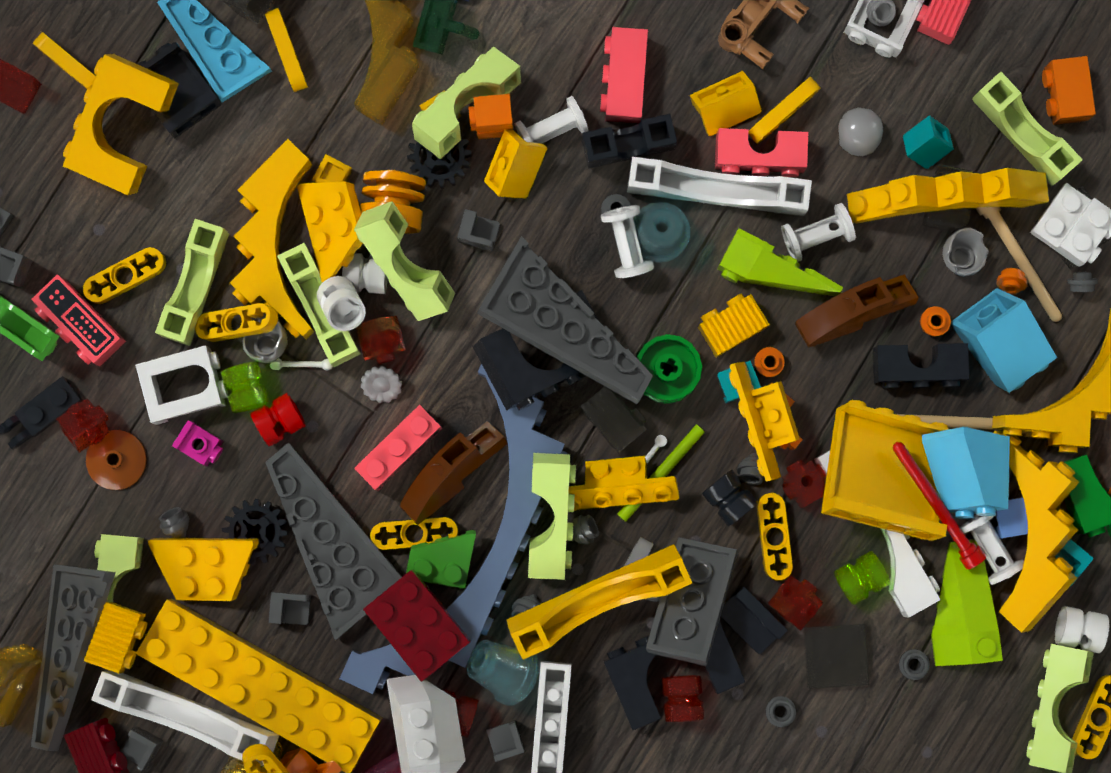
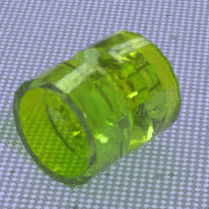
M258 361L239 364L220 372L226 389L232 390V393L228 396L232 413L249 411L270 403L266 386L259 384L262 372Z
M872 551L856 558L855 565L847 563L834 571L839 586L852 605H856L868 598L869 591L877 593L891 585L883 565Z

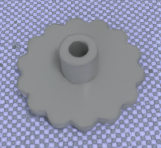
M383 366L367 370L361 378V388L364 390V395L369 396L370 400H376L379 403H389L392 399H397L398 394L402 391V381L399 380V375L395 374L392 369H386Z

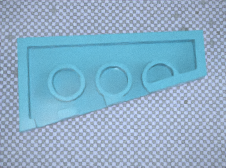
M160 0L157 2L221 102L226 101L272 72L269 66L261 61L197 0Z

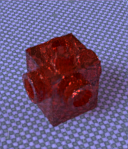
M397 316L374 318L356 327L364 361L377 359L378 364L395 360V354L406 350Z
M88 398L81 403L72 405L65 414L57 418L62 433L78 453L90 445L93 446L100 443L105 438V435L109 433L106 421L109 420L108 416L100 405L94 407Z
M802 459L786 467L788 474L782 476L785 483L781 484L787 497L790 500L795 499L800 508L824 496L826 474L819 464L814 465L812 461L804 464ZM802 477L807 479L808 484L806 487L801 483Z
M790 575L785 583L779 587L768 604L780 616L801 631L809 620L816 615L823 602L815 595L818 589L806 579L799 582Z

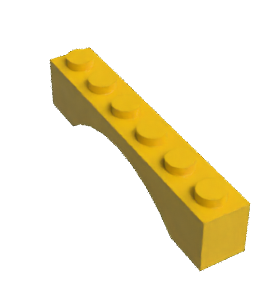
M673 544L506 619L513 641L522 660L552 647L571 630L605 611L637 600L666 596L692 584V581L679 552Z

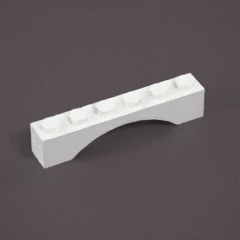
M632 157L627 193L804 216L809 208L812 180L783 176L764 177L723 174L688 168L662 160Z
M830 450L814 459L825 479ZM881 529L890 555L891 577L888 591L903 617L909 618L940 601L937 594L940 592V588L931 575L927 577L922 568L925 562L917 549L912 550L907 542L910 536Z
M102 671L91 699L114 710L141 717L191 735L242 760L244 750L254 744L266 745L273 752L279 738V734L124 673L118 674L113 671ZM256 759L261 766L264 765L263 761Z

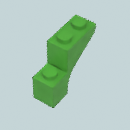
M0 295V333L37 359L43 361L46 356L54 351L60 336L41 321Z

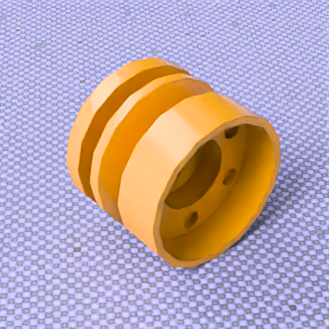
M397 170L365 172L363 174V182L370 186L363 187L361 194L374 199V202L361 203V214L363 211L393 201L408 223L404 234L419 233L421 231L423 211L410 206V204L424 201L425 195L417 191L425 189L426 180Z

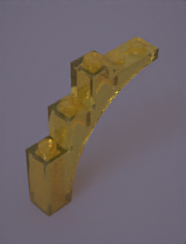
M365 0L371 20L372 53L365 83L354 106L358 112L382 126L419 69L418 60L415 59L417 55L405 46H401L400 49L398 48L414 22L412 14H410L411 10L399 1L392 3L393 0Z

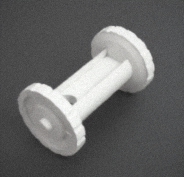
M573 96L566 98L567 109L527 128L521 121L514 123L521 138L526 142L540 144L575 127L581 133L588 132L589 130L583 111L580 110Z
M842 203L835 205V215L793 231L789 224L781 226L783 239L791 257L796 259L797 262L802 261L803 250L841 235L848 242L855 240V229L851 217ZM836 223L839 228L836 231H832L829 229V225Z
M639 205L619 207L601 214L602 222H612L622 263L621 267L614 270L616 278L633 277L654 269L653 261H643L633 217L641 213Z
M974 515L973 519L961 525L960 528L963 533L971 532L978 546L986 554V559L994 571L988 578L990 584L993 585L1011 578L1015 573L1023 569L1024 560L1013 561L990 522L994 516ZM997 557H1004L1006 563L1003 566H998L995 563Z

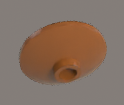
M111 430L99 435L90 444L86 455V467L91 478L101 487L110 490H122L134 485L143 475L147 462L146 452L140 440L133 434L122 430ZM112 454H117L119 457L116 465H111L109 462V457Z

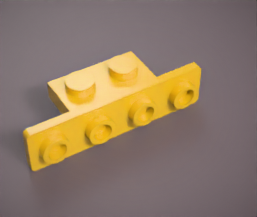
M738 362L731 364L730 381L732 386L737 389L740 398L738 403L741 415L746 418L749 426L748 439L750 444L755 447L759 458L757 460L758 470L765 477L766 482L781 478L772 448L800 440L782 381L754 390L746 363Z
M645 456L586 461L585 485L569 486V494H575L574 511L589 508L667 502L679 499V490L675 476L647 479Z

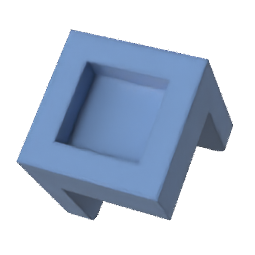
M1024 498L1008 500V509L995 511L998 526L994 527L1000 538L1028 534V520Z

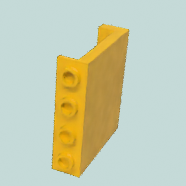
M850 400L848 403L836 408L821 513L928 541L946 537L947 525L939 523L938 516L893 451V444L902 442L937 493L923 447L922 435L949 430L948 425L938 422L930 424L922 422L920 417L914 415H896L893 410L888 408H870L866 406L865 402Z

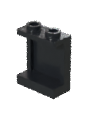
M177 42L161 46L156 51V56L147 62L141 61L138 63V65L179 83L169 111L158 112L152 109L174 139L222 105Z

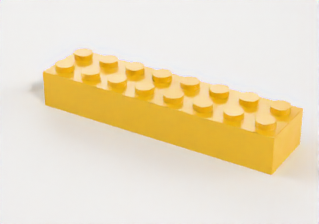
M174 599L165 601L136 652L140 657L274 733L279 734L281 737L326 762L335 761L342 768L341 771L345 773L353 772L383 717Z

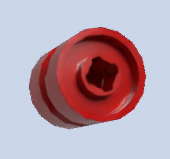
M288 392L274 399L271 407L264 405L250 413L257 430L269 447L284 439L286 432L293 434L306 426L299 409Z

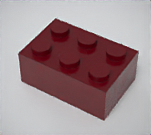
M410 570L363 608L365 613L421 682L471 642L415 570Z

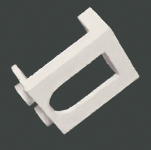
M859 0L843 33L849 35L848 38L856 44L864 45L866 43L874 47L875 51L884 57L890 58L893 56L897 58L925 0H907L888 39L864 28L867 18L866 10L871 0Z
M205 345L136 364L150 423L158 425L178 416L218 405L221 407L226 406L224 398L228 397V391L224 380L219 381L216 369H220L221 366L216 351L212 352L211 348ZM191 365H199L207 370L209 384L203 392L163 404L156 375Z

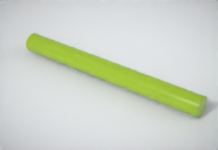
M696 424L649 478L666 477L705 431ZM641 504L625 505L617 515L626 522Z

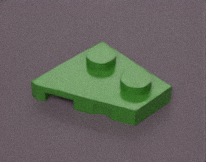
M476 530L466 531V534L452 538L448 536L439 538L432 543L424 542L411 546L406 573L410 570H415L424 582L465 589Z

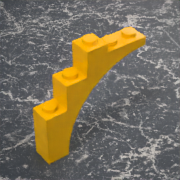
M287 139L238 189V192L243 196L240 202L252 214L256 210L258 212L233 236L239 242L236 248L246 258L250 259L252 256L254 258L230 284L236 289L232 294L244 306L248 302L256 304L264 299L265 302L263 304L273 307L277 314H280L287 321L283 326L295 338L301 334L307 340L314 330L300 315L288 294L281 272V263L277 256L280 255V230L287 203L299 181L312 167V163Z
M1003 168L982 174L960 171L939 177L912 175L891 180L889 184L848 193L847 200L852 223L858 224L900 215L977 207L1025 208L1049 202L1046 173Z
M1111 308L1107 333L1100 353L1089 372L1079 384L1057 402L1036 412L1022 415L993 416L992 429H1002L1003 435L1022 436V431L1032 432V438L1048 439V446L1059 447V452L1078 453V448L1090 447L1091 419L1107 420V415L1111 414Z
M995 430L993 432L995 434L1003 435V431ZM1009 436V467L1017 479L1024 498L1028 520V541L1022 572L1012 594L999 612L1023 633L1030 631L1077 579L1071 572L1073 567L1063 558L1058 557L1056 559L1055 556L1078 531L1072 524L1074 519L1064 510L1059 509L1057 511L1056 508L1077 486L1079 481L1073 477L1075 471L1066 463L1060 461L1058 464L1057 462L1048 461L1045 466H1042L1044 460L1031 450L1029 452L1025 451L1020 446L1022 441L1017 436Z

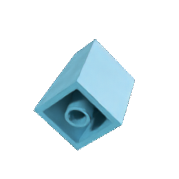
M998 288L951 321L953 329L964 343H968V349L993 383L1008 393L1021 388L1027 379L1036 373L1044 371L1049 366V363L1057 358L1026 302Z
M959 427L922 435L923 447L938 496L948 511L955 513V518L973 519L974 514L979 516H995V511L1008 509L1009 436L968 427Z

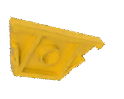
M346 181L297 185L322 283L330 277H335L342 266L348 267L354 258L356 250L363 244L354 231L361 216L360 206L354 184Z
M153 538L148 540V545L176 600L232 601L237 599L241 589L242 578L246 576L250 566L248 561L253 549H256L259 544V539Z

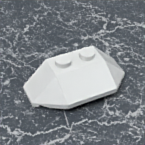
M416 675L387 679L401 773H457L466 760L455 698L427 680L421 682Z

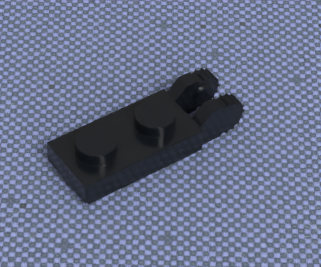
M62 376L17 410L14 416L4 421L0 425V435L10 432L19 423L24 425L27 430L13 437L8 443L10 448L14 450L31 437L38 436L83 400L67 379Z

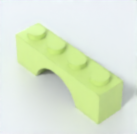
M492 47L486 54H481L466 73H461L450 88L437 95L434 103L425 111H420L415 116L412 122L414 139L438 158L442 159L461 141L460 126L457 120L460 111L469 103L474 102L473 97L510 94L521 83L520 65L495 47Z
M1002 72L996 75L972 98L975 104L1038 172L1046 173L1047 182L1051 186L1060 181L1083 160L1062 137L1051 134L1032 117L1024 105L1022 93Z
M393 201L363 211L354 231L358 239L372 255L374 262L385 273L390 285L399 293L407 309L413 313L418 321L448 312L455 292L441 271L421 268L404 255L400 242L408 227V223Z
M198 219L194 220L185 246V260L182 273L172 297L164 306L155 331L156 334L188 346L191 345L197 320L202 314L229 233L224 228Z
M302 243L278 255L277 257L314 327L317 338L330 364L336 367L360 355L361 353L350 331L334 329L330 326L317 300V291L322 281L318 266L307 245Z
M533 453L532 492L541 496L550 504L555 517L551 526L544 533L530 538L528 578L565 580V569H571L572 551H566V541H573V523L567 522L568 512H574L575 494H569V483H575L576 465H570V454Z
M101 534V540H97L95 545V558H99L97 570L116 572L106 602H113L115 587L124 575L141 568L144 538Z
M1051 644L1050 650L1047 649L1045 651L1043 667L1047 668L1045 680L1041 679L1038 686V697L1041 698L1039 710H1035L1032 719V727L1036 728L1034 740L1030 739L1027 746V757L1030 758L1029 765L1062 773H1072L1077 742L1072 740L1062 729L1058 710L1060 702L1067 691L1077 685L1089 682L1093 652Z

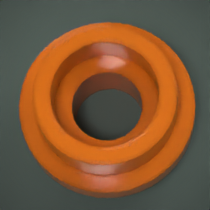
M1006 268L997 277L996 284L1000 289L1009 294H1017L1026 289L1027 279L1022 270Z
M938 306L926 309L920 318L922 330L934 337L946 333L951 324L948 312ZM932 316L940 318V326H934L931 323Z
M763 348L755 356V368L764 377H774L784 368V357L776 348ZM766 357L774 358L775 365L773 367L765 365L764 360Z

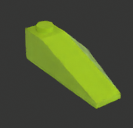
M740 228L736 231L717 270L722 272L721 276L733 283H737L739 280L743 283L829 296H837L843 289L842 286L815 270L805 268L803 271L799 269L800 264L793 257L781 254L777 256L773 253L774 246Z
M975 539L969 540L970 543L974 542L978 546ZM949 542L942 576L940 601L937 602L935 624L931 633L935 666L1003 661L999 629L985 561L972 569L966 570L959 560V547L955 542Z

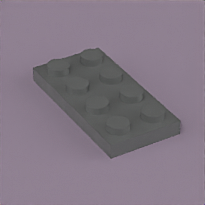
M678 537L676 549L684 562L692 584L666 596H661L646 650L648 653L707 666L738 553L737 549Z

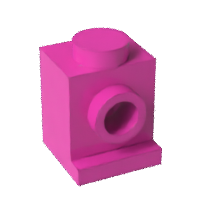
M188 420L172 446L208 467L210 462L214 464L223 451V448L220 447L223 440ZM197 439H202L204 442L201 450L194 448V443Z

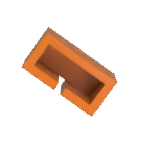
M1088 57L1052 60L1042 72V82L1044 88H1048V93H1050L1051 98L1046 101V110L1048 116L1052 117L1053 125L1088 121L1096 115Z
M510 94L473 97L474 106L468 107L471 131H477L478 139L500 138L504 129L513 130Z

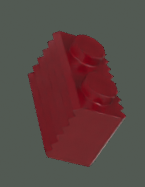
M106 717L63 735L79 773H129L127 759L120 752V747L117 746L118 742L115 740V730L108 723Z

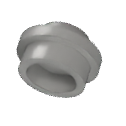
M871 0L866 10L867 18L874 25H888L895 17L896 6L892 0Z

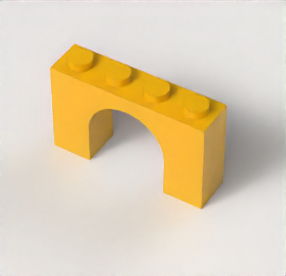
M104 54L103 58L101 57L95 66L94 74H96L93 86H89L84 95V102H86L84 110L77 116L74 122L73 129L76 130L72 141L67 143L64 149L63 157H65L63 167L121 193L131 195L138 192L147 165L120 154L108 144L102 129L104 113L112 102L122 97L134 100L158 112L169 111L179 83L115 54Z

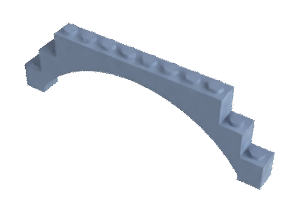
M482 364L478 370V375L487 379L504 421L510 470L504 515L493 547L481 569L465 591L446 609L471 640L469 644L449 659V661L464 668L468 662L474 664L481 649L480 646L476 645L480 634L486 636L494 620L489 617L493 606L499 608L506 591L501 589L505 578L511 580L519 564L513 561L517 551L524 552L531 537L526 534L530 522L536 525L543 510L542 507L538 506L542 497L532 492L533 453L568 454L562 451L565 446L564 443L533 430L534 425L541 426L547 411L542 409L544 401L533 397L535 402L519 411L515 406L506 411ZM389 644L363 653L353 650L339 679L374 694L377 688L382 690L390 674L385 671L386 667L407 676L415 674L394 647Z

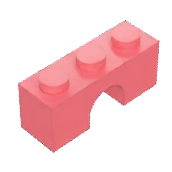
M719 128L717 131L715 169L722 170L723 174L736 175L740 174L741 170L752 171V175L768 176L770 172H781L783 177H798L799 173H804L807 169L808 132L778 131L775 136L774 150L761 154L754 151L749 145V129Z

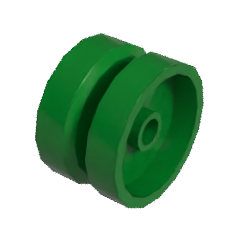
M666 334L654 337L644 344L637 356V359L653 375L643 395L654 402L664 404L679 402L691 394L700 380L702 371L700 355L693 344L681 336ZM664 365L671 366L673 370L669 376L662 373L664 369L661 368Z

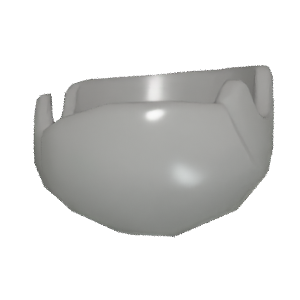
M858 107L848 110L840 119L838 125L840 146L849 154L863 157L873 153L881 143L883 136L881 118L871 109Z
M971 227L959 229L947 238L943 246L942 255L946 266L951 272L964 277L976 274L985 266L989 249L983 243L984 235Z
M266 315L259 318L257 322L261 323L262 319L266 318ZM279 321L272 331L245 336L242 340L244 352L253 361L270 363L282 356L288 345L287 332Z

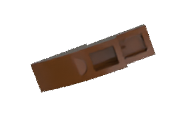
M905 274L886 281L878 277L851 288L819 305L798 319L795 325L808 348L858 331L862 329L864 322L915 305L919 297Z
M488 421L467 437L461 432L457 434L427 463L413 481L399 505L401 509L419 525L465 488L461 481L506 446L508 443L505 437Z

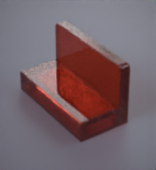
M0 59V102L24 114L42 84L34 76Z

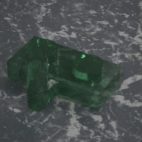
M425 0L413 47L443 55L449 32L475 40L479 37V30L453 20L458 0Z

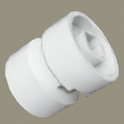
M355 253L348 267L343 266L342 277L349 279L357 292H361L363 288H366L368 293L386 294L388 278L380 266L374 262L372 255L366 259L362 253Z
M342 276L330 277L319 286L317 300L331 327L339 331H349L361 324L366 314L365 306L349 279Z
M1063 606L1056 622L1055 642L1057 645L1070 648L1080 645L1082 650L1101 653L1108 638L1109 618L1106 614L1091 611L1084 615L1081 609Z

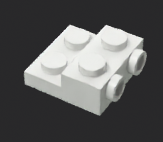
M1066 183L1030 233L1076 266L1080 267L1087 261L1091 264L1102 250L1098 247L1104 237L1107 240L1111 237V209L1095 198L1090 200Z

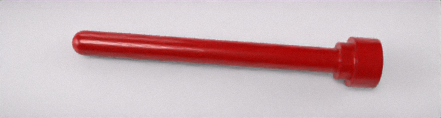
M902 442L894 443L893 451L942 524L947 525V531L960 549L958 552L960 554L959 560L965 569H972L982 563L987 557L982 548L976 546L974 542H969Z

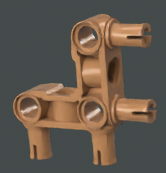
M743 0L736 10L732 9L724 21L718 36L719 45L725 51L733 52L736 55H745L763 70L774 54L753 40V34L773 8L775 10L779 8L798 24L809 10V7H806L798 0ZM735 30L739 33L740 39L731 41L726 37L725 32Z

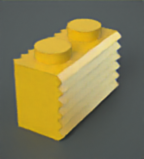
M741 293L726 302L729 307L725 310L718 312L717 309H713L701 317L703 322L699 324L698 329L716 358L770 325L752 294L744 298Z
M106 602L84 661L118 674L124 673L125 668L130 669L136 657V652L132 650L136 639H142L147 628V622L143 621L146 614L113 602Z

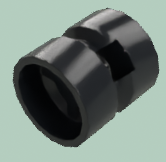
M732 469L701 493L709 504L720 507L718 515L728 527L758 504V501L748 489H740L742 482Z

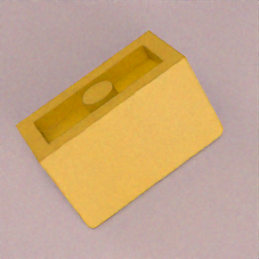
M743 71L690 95L692 105L701 115L708 136L717 134L719 128H730L760 114L762 111L755 86Z
M504 129L484 182L499 197L527 198L547 147L540 143L526 142L514 130Z

